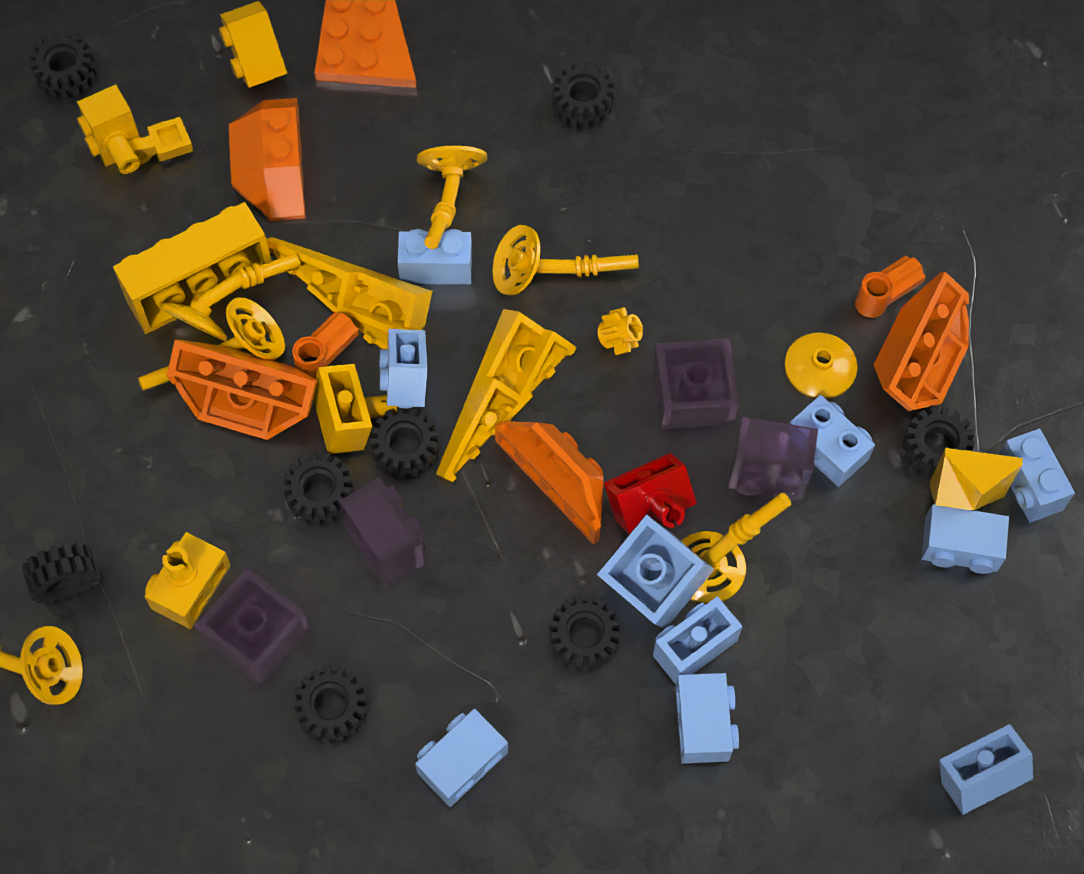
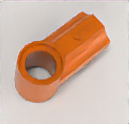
M905 255L880 272L868 273L863 278L855 299L857 311L868 318L881 316L888 305L924 282L926 276L923 273L922 265L914 257L910 258Z
M334 312L311 336L302 337L293 345L292 354L295 368L315 378L319 367L328 366L359 336L358 328L345 314ZM310 357L317 358L316 360L311 362L303 361L306 358Z

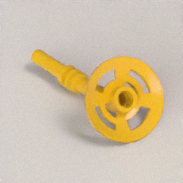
M441 146L426 149L417 155L418 164L428 169L442 172V177L446 179L441 201L437 203L431 216L432 225L424 241L426 247L430 249L437 248L445 229L451 226L456 214L454 205L460 178L463 177V171L474 169L487 161V153L484 150L469 146Z
M518 225L510 229L499 243L493 260L492 274L497 290L505 295L512 296L523 291L531 282L535 273L577 274L578 277H582L583 273L586 277L593 273L594 276H598V272L639 269L638 254L597 258L596 254H594L591 258L588 255H584L583 259L580 256H576L575 260L540 259V241L536 231L529 226ZM526 236V241H520L513 247L514 243L518 239ZM506 259H508V267L511 273L507 280L505 276Z
M291 254L262 265L253 263L251 266H244V269L238 268L236 274L198 296L196 301L192 300L190 306L161 303L159 308L211 336L226 341L228 337L224 331L209 317L212 312L210 306L241 287L247 289L249 286L253 287L256 284H262L265 278L300 267V260L296 254Z
M239 297L229 302L226 307V318L235 337L219 345L239 351L245 348L265 360L278 359L284 353L285 341L279 326L271 315L260 305L246 298ZM236 310H241V311L247 312V313H249L250 315H247V314H238V315H237ZM265 329L270 336L271 342L265 339ZM169 366L138 377L141 389L145 391L170 381L167 377Z
M780 493L752 515L745 514L742 516V518L729 526V532L725 535L712 531H701L681 540L687 547L700 540H710V543H701L691 549L695 553L704 550L700 553L699 557L712 566L714 571L690 600L708 604L718 596L723 602L738 592L745 578L746 563L743 553L737 545L747 543V541L760 533V528L791 506V501L785 493ZM730 551L734 555L737 568L728 566L725 555ZM718 572L722 574L720 577L716 579L708 580L714 578L718 574ZM726 579L731 581L727 587L719 591L706 592L707 587L718 586L726 581Z
M44 626L35 629L25 639L21 650V657L1 651L0 646V667L23 675L27 687L38 700L49 705H60L70 701L77 694L82 682V660L76 644L63 630L54 626ZM44 638L43 647L31 653L30 648L37 639ZM57 644H58L59 647L62 649V651H63V653H64V655H65V657H66L67 664H68V667H67V668L65 667V661H64V658H63L62 654H61L60 651L56 648V645H57ZM59 680L66 682L64 689L59 694H51L50 686L57 684Z

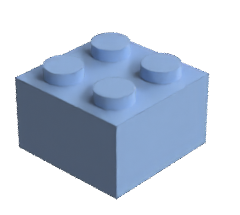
M646 514L597 575L655 625L666 629L714 571V568L659 522Z

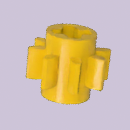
M623 307L612 310L610 314L602 316L603 322L598 326V338L606 349L614 347L615 355L631 352L632 348L639 346L637 341L641 340L643 336V326L636 315H627L626 308Z

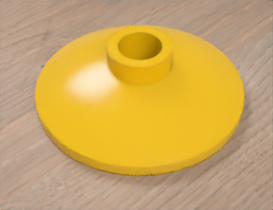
M810 333L800 337L790 346L785 357V373L789 382L800 393L816 399L820 395L825 399L838 397L852 386L856 378L857 360L854 352L842 339L828 333ZM817 357L826 358L829 362L825 364L820 363Z

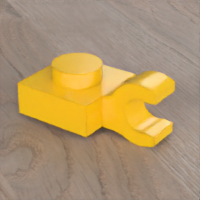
M180 117L147 127L149 136L134 138L128 142L136 157L139 158L140 165L148 162L155 154H157L159 161L162 162L193 152L192 143Z

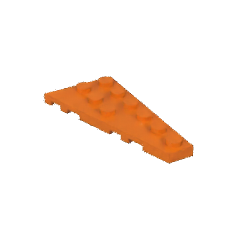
M326 0L315 66L316 81L417 88L395 0Z

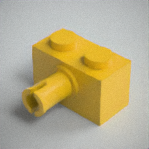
M259 1L220 15L224 26L219 28V32L225 47L231 46L235 58L230 59V64L237 79L242 78L250 88L287 74L267 10Z
M115 84L78 101L77 104L82 116L78 117L77 121L85 135V142L93 157L100 155L105 166L116 162L122 174H129L137 170L140 166V160L136 157L128 142L134 138H140L132 112L117 85Z
M355 364L318 368L315 377L317 384L313 400L327 452L334 454L364 450L372 429L370 419L385 417V412L390 409L392 414L395 415L397 414V406L387 405V395L364 397Z
M185 532L180 542L175 541L170 549L166 551L167 555H163L164 567L159 574L155 573L149 579L144 597L152 610L191 630L231 564L225 551Z

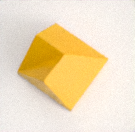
M945 448L930 479V490L935 505L976 510L1005 497L1023 465V458Z

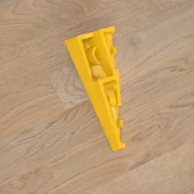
M274 237L266 238L269 252L276 258L280 259L291 254L298 256L300 267L287 272L291 275H297L308 285L307 289L333 312H342L349 317L353 324L365 334L363 338L368 343L376 344L381 349H387L388 329L422 330L425 326L432 296L431 290Z
M503 309L436 475L453 482L457 478L455 474L469 459H475L480 453L479 448L491 435H495V425L500 421H510L533 397L531 394L533 390L544 379H550L556 372L554 368L565 356H571L577 347L556 332L542 328L521 312Z

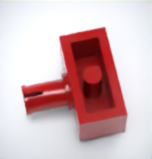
M671 453L603 483L615 521L629 535L646 514L657 522L661 521L668 528H675L674 523L670 520H673L679 526L684 520L685 510L697 504L685 464Z

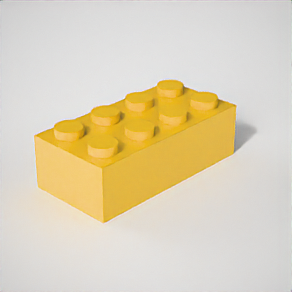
M243 202L237 206L225 208L219 215L204 222L191 225L186 231L170 239H162L153 247L137 255L127 256L119 264L113 266V269L129 307L144 333L148 334L178 319L160 309L161 303L190 306L192 300L196 301L198 296L236 274L238 268L244 269V266H251L253 263L262 265L271 262L265 233L247 204Z

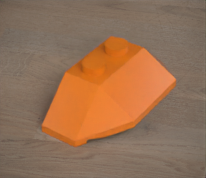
M298 98L263 100L229 124L232 187L248 202L263 212V215L270 221L304 219L306 214Z
M945 271L940 272L901 307L873 364L883 390L907 411L942 404L969 347V318L966 304H969V293Z
M178 339L174 341L167 372L168 379L172 384H175L180 395L198 420L265 440H269L309 416L317 384L315 378L288 364L274 360H265L256 355L226 346Z
M500 421L495 425V441L586 538L593 545L596 544L600 538L604 478L602 476L603 471L598 463L590 457L586 459L578 451V445L573 437L567 432L561 433L553 424Z

